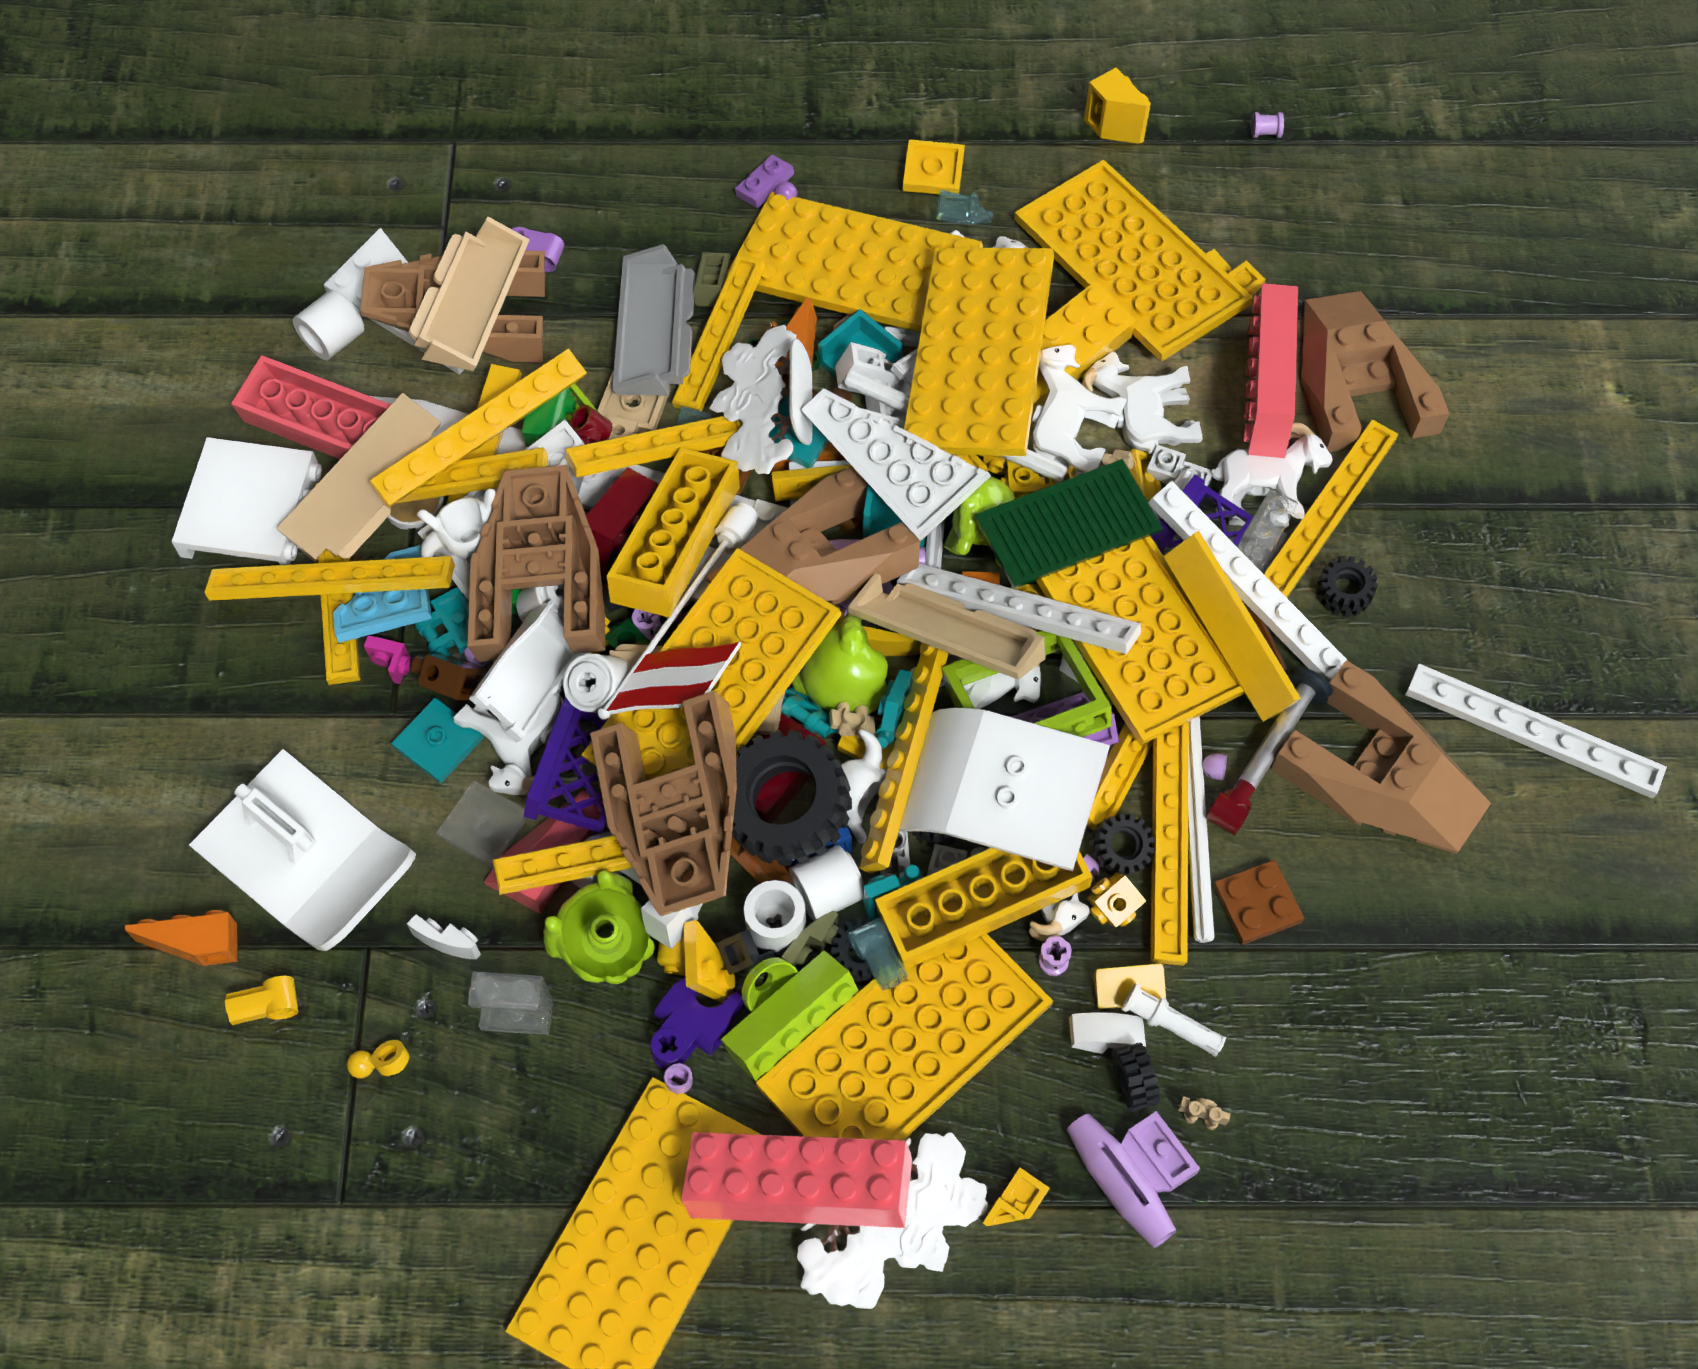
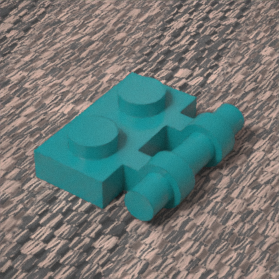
M456 587L430 601L434 612L431 613L432 619L415 624L418 633L424 636L429 643L428 649L431 654L451 656L448 649L456 645L460 654H463L468 646L469 604L460 589ZM443 624L448 633L439 637L435 628Z
M900 669L895 681H889L886 695H883L881 698L878 714L883 715L882 724L878 726L875 737L882 748H886L888 744L893 742L896 729L902 721L903 705L909 694L913 672Z
M793 687L787 688L783 698L782 714L787 717H794L804 724L806 730L811 733L817 732L824 738L830 733L839 732V730L830 729L829 712L816 705L808 695L801 694Z
M909 865L903 871L902 877L897 878L896 874L889 877L881 875L871 879L864 886L863 910L867 919L874 920L880 917L875 899L922 879V872L916 865Z

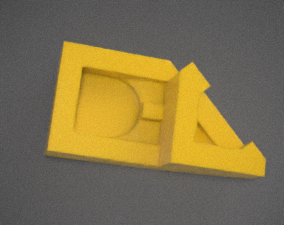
M1019 1168L1002 1196L998 1198L985 1218L983 1224L993 1226L1030 1219L1050 1188L1022 1168Z

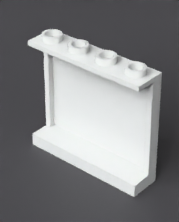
M207 437L172 539V544L179 556L192 559L196 550L277 561L280 565H290L291 561L296 559L298 548L276 528L314 488L315 482L320 481L322 468L318 464L314 452Z

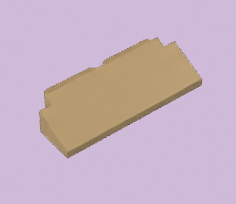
M490 217L486 218L476 237L468 232H465L463 237L458 234L452 235L433 276L434 281L440 287L439 289L436 287L428 288L409 329V335L416 340L413 346L426 348L422 360L474 371L530 239Z
M402 393L276 529L314 562L319 559L325 549L335 557L339 555L344 559L350 558L391 513V508H387L369 484L370 480L433 439L435 436L432 433L438 430L442 422Z
M874 573L848 606V612L851 615L1017 680L1046 659L1044 637L1037 635L1035 630L983 610L971 612L966 610L965 605L960 601L911 583L904 586L897 584L888 595L883 593L881 576L877 573Z

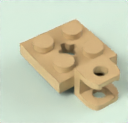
M612 371L597 411L612 422V432L607 440L656 430L668 396L617 395L612 389L614 371ZM633 400L638 401V406L636 407L626 405V403H632Z

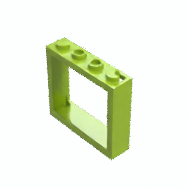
M1042 630L1037 632V635L1044 637L1045 656L1059 650L1061 651L1090 703L1034 724L1079 737H1085L1112 727L1111 705L1072 639ZM966 659L954 661L942 667L944 686L955 708L975 709L963 686L999 673Z

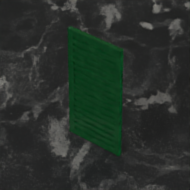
M1123 459L982 511L974 516L1013 589L1163 530Z

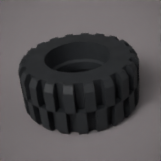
M781 730L771 731L770 738L763 739L762 735L752 738L754 742L752 746L746 748L743 744L736 751L739 757L736 760L737 791L732 835L745 851L752 856L758 855L763 862L771 864L773 860H777L780 866H791V860L797 859L800 864L810 862L808 855L816 852L820 857L827 852L825 845L829 841L836 844L841 838L838 830L840 827L846 828L850 819L847 811L852 809V798L849 794L851 788L839 760L836 759L833 751L827 745L821 746L819 740L811 735L803 738L800 731L790 730L788 736H783ZM786 772L802 773L811 778L815 784L816 795L812 806L801 818L788 824L777 825L764 822L759 817L756 811V800L761 788L767 781L774 776Z

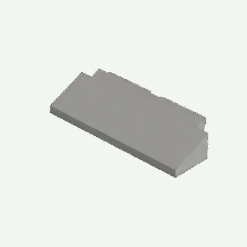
M665 244L623 256L612 388L617 395L669 396L670 384H683V378L690 373L692 328L686 323L693 316L695 272L691 268L686 269L683 264L677 265L676 260Z

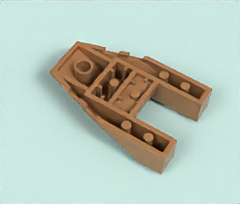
M525 250L506 296L545 297V251ZM432 254L421 255L418 261L402 264L401 260L364 267L361 316L409 332L428 288L436 287L439 289L440 287L434 281L433 276L442 256L432 257ZM498 315L482 354L511 362L543 363V316Z
M1361 291L1305 300L1300 380L1319 436L1329 452L1353 448L1362 430L1351 396L1394 389L1411 438L1441 434L1450 414L1441 389Z
M567 465L504 471L491 505L493 510L488 523L483 525L480 533L481 541L476 553H473L471 557L467 647L478 662L496 661L511 640L512 589L565 585L564 639L573 654L605 651V612L599 551Z
M849 467L821 480L742 546L740 550L834 605L857 596L874 573L881 576V582L884 584L919 568L920 540L901 522L842 549H835L821 532L863 514L868 484L852 467ZM728 559L724 563H722L717 569H715L710 575L707 576V582L709 584L713 581V579L716 577V575L719 573V571L722 569V567L725 565Z
M1346 660L1330 681L1333 694L1328 697L1327 703L1376 734L1354 766H1351L1295 730L1277 754L1271 770L1354 824L1361 825L1364 823L1383 829L1382 832L1394 836L1396 833L1417 839V843L1457 854L1491 802L1426 729L1372 675Z
M715 691L683 701L695 765L646 781L637 733L622 723L590 733L608 828L621 845L624 856L633 866L640 878L638 879L659 916L668 915L726 896L737 791L736 738L729 703Z

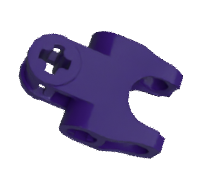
M686 977L674 984L660 1001L654 1012V1015L664 1022L651 1040L652 1056L658 1068L666 1071L673 1064H684L697 1047L707 1055H712L722 1044L721 1039L730 1032L735 1019L739 1015L744 1005L742 996L735 992L720 1006L707 1008L696 1000L699 992L686 987ZM673 1046H675L674 1053L670 1050H668L665 1054L663 1053L664 1047L670 1049Z

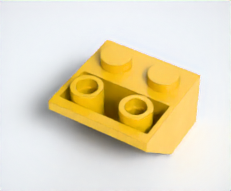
M1116 67L1089 82L1084 121L1100 138L1140 144L1144 142L1151 103L1147 96L1141 94L1132 84L1131 80L1124 76Z

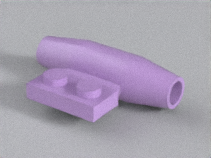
M1157 1111L1130 1128L1121 1144L1089 1113L1075 1120L1067 1128V1132L1087 1171L1121 1217L1153 1248L1164 1243L1176 1232V1229L1157 1192H1171L1196 1175L1200 1170L1199 1166Z

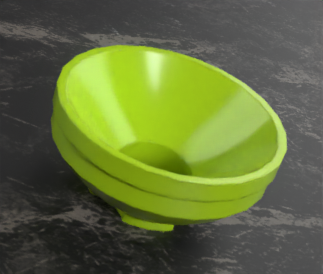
M770 958L754 965L749 970L742 987L743 1003L752 1013L794 977L798 973L797 969L791 963L781 958ZM768 972L765 983L755 987V981L759 975Z

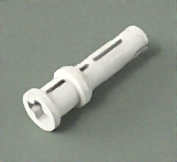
M1138 983L1132 986L1121 1008L1125 1012L1130 1010L1145 1018L1147 1024L1152 1027L1160 1025L1172 1031L1174 1034L1197 1045L1215 1057L1221 1051L1226 1040L1225 1036L1208 1029L1197 1021L1171 1008L1167 999L1163 997L1158 999L1145 992Z

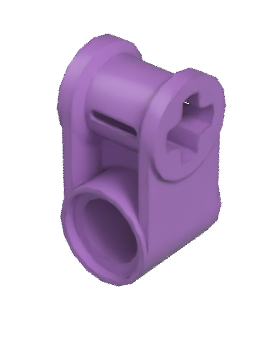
M524 227L512 228L513 231L530 239L526 250L545 251V272H552L556 269L565 245L560 237L552 233L538 232Z

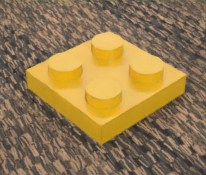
M909 140L903 191L959 196L965 145Z

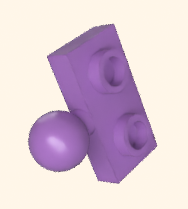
M771 155L735 188L736 196L756 208L768 199L771 192H774L775 195L785 196L786 200L797 197L795 186L790 182H786L794 175L793 166Z

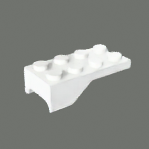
M552 600L529 613L469 697L479 709L490 710L500 720L505 733L516 743L523 740L552 695L563 685L564 673L569 664L578 656L587 654H573L564 639V622L554 613L553 605L555 603Z

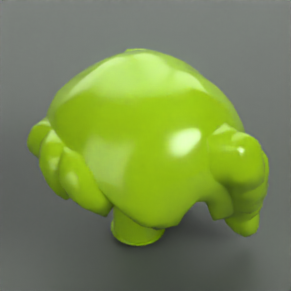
M992 476L954 510V516L951 520L953 527L945 543H943L944 547L956 555L964 556L969 553L972 544L990 546L974 516L977 513L1016 499L1012 490L1004 482ZM995 556L996 564H997L999 567H1001L1000 563L998 562V560H997V558H996V556Z
M849 612L842 623L834 624L792 681V686L801 694L808 695L816 705L827 712H830L831 709L837 710L839 703L846 702L850 705L851 713H855V708L863 705L868 708V714H870L879 707L882 696L886 695L887 683L885 679L888 663L882 652L873 650L869 645L867 632L862 627V619L849 614Z
M603 870L598 873V883L588 884L577 890L575 894L562 904L557 917L549 916L545 919L543 942L548 955L553 958L563 959L584 981L621 984L627 978L635 976L640 971L643 961L653 955L655 946L650 935L645 931L641 912L643 906L633 896L632 882L622 875Z

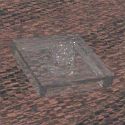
M473 781L436 834L438 838L493 868V859L501 857L527 820V817H523L524 808Z

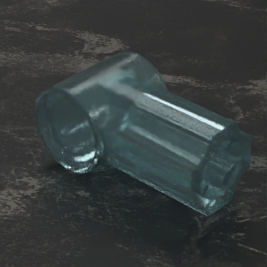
M879 917L848 933L854 951L861 960H865L882 991L892 989L908 978L906 969L892 947L891 936Z

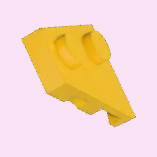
M697 920L685 922L686 987L720 1003H724L733 994L735 976L734 974H728L719 949Z

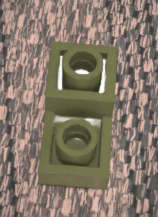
M831 911L812 922L789 945L781 959L788 961L797 969L799 966L804 967L810 959L813 951L810 947L823 952L827 944L832 946L833 936L836 937L837 930L840 928L838 926V913Z

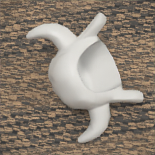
M490 488L486 490L484 501L473 497L452 501L446 504L436 517L426 510H420L417 516L434 530L422 542L421 556L433 557L436 551L445 547L451 554L459 558L472 557V554L476 553L481 541L480 533L483 525L488 523L493 510L491 505L495 497V490Z
M860 729L859 735L862 737L866 747L863 758L848 760L841 764L851 788L849 794L852 798V809L847 811V815L850 818L847 825L858 843L863 844L867 839L866 833L861 827L863 816L868 804L885 780L887 770L880 768L882 747L872 733Z

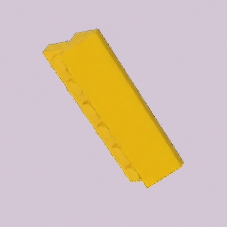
M1200 531L1192 534L1164 555L1165 561L1262 722L1267 719H1273L1285 709L1297 703L1301 697Z

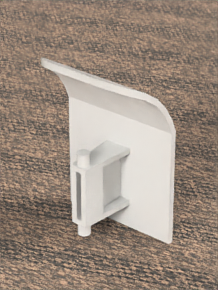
M973 708L939 709L933 712L930 718L899 831L947 834L1073 871L1110 745L987 710Z
M284 749L247 786L244 783L239 785L234 792L237 796L189 844L193 850L287 929L317 950L327 951L334 947L352 931L409 869L416 856L412 849L374 825Z

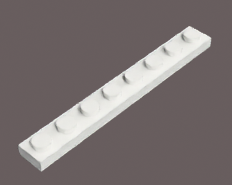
M1173 481L1168 483L1148 502L1149 505L1183 540L1200 531L1240 599L1310 670L1318 673L1330 682L1347 659Z
M920 563L919 568L901 575L897 580V584L903 586L908 583L915 584L960 601L965 605V609L970 611L983 610L1020 625L1124 654L1129 652L1141 634V626L1137 622Z
M1418 664L1405 694L1652 799L1658 794L1667 768L1662 764L1421 664Z

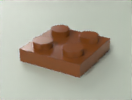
M1275 860L1214 882L1213 888L1241 946L1301 924L1305 919Z

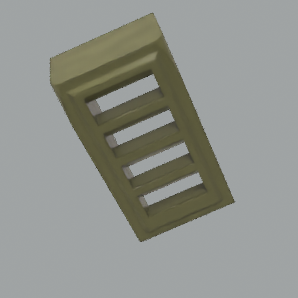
M702 252L694 285V299L697 306L714 307L727 278L731 254ZM707 265L722 266V267H710V266H707Z

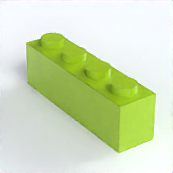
M824 950L727 1033L721 1041L731 1059L751 1078L757 1081L762 1075L770 1071L786 1054L795 1049L810 1033L821 1026L842 1005L849 1002L859 990L849 970Z

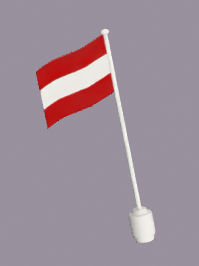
M738 503L729 509L715 529L716 537L720 543L719 547L604 709L600 708L598 710V716L601 719H608L610 714L638 709L684 707L683 701L711 691L741 647L740 641L717 647L679 648L656 653L651 652L725 548H741L757 525L758 515L751 506L745 503Z

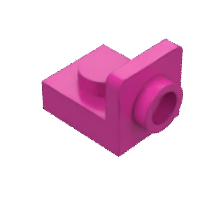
M368 635L364 648L370 660L379 666L388 667L393 683L400 684L403 675L409 673L412 664V658L405 644Z

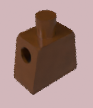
M427 654L425 657L417 655L411 665L412 673L420 675L418 679L420 686L456 700H470L469 697L490 669L452 656Z

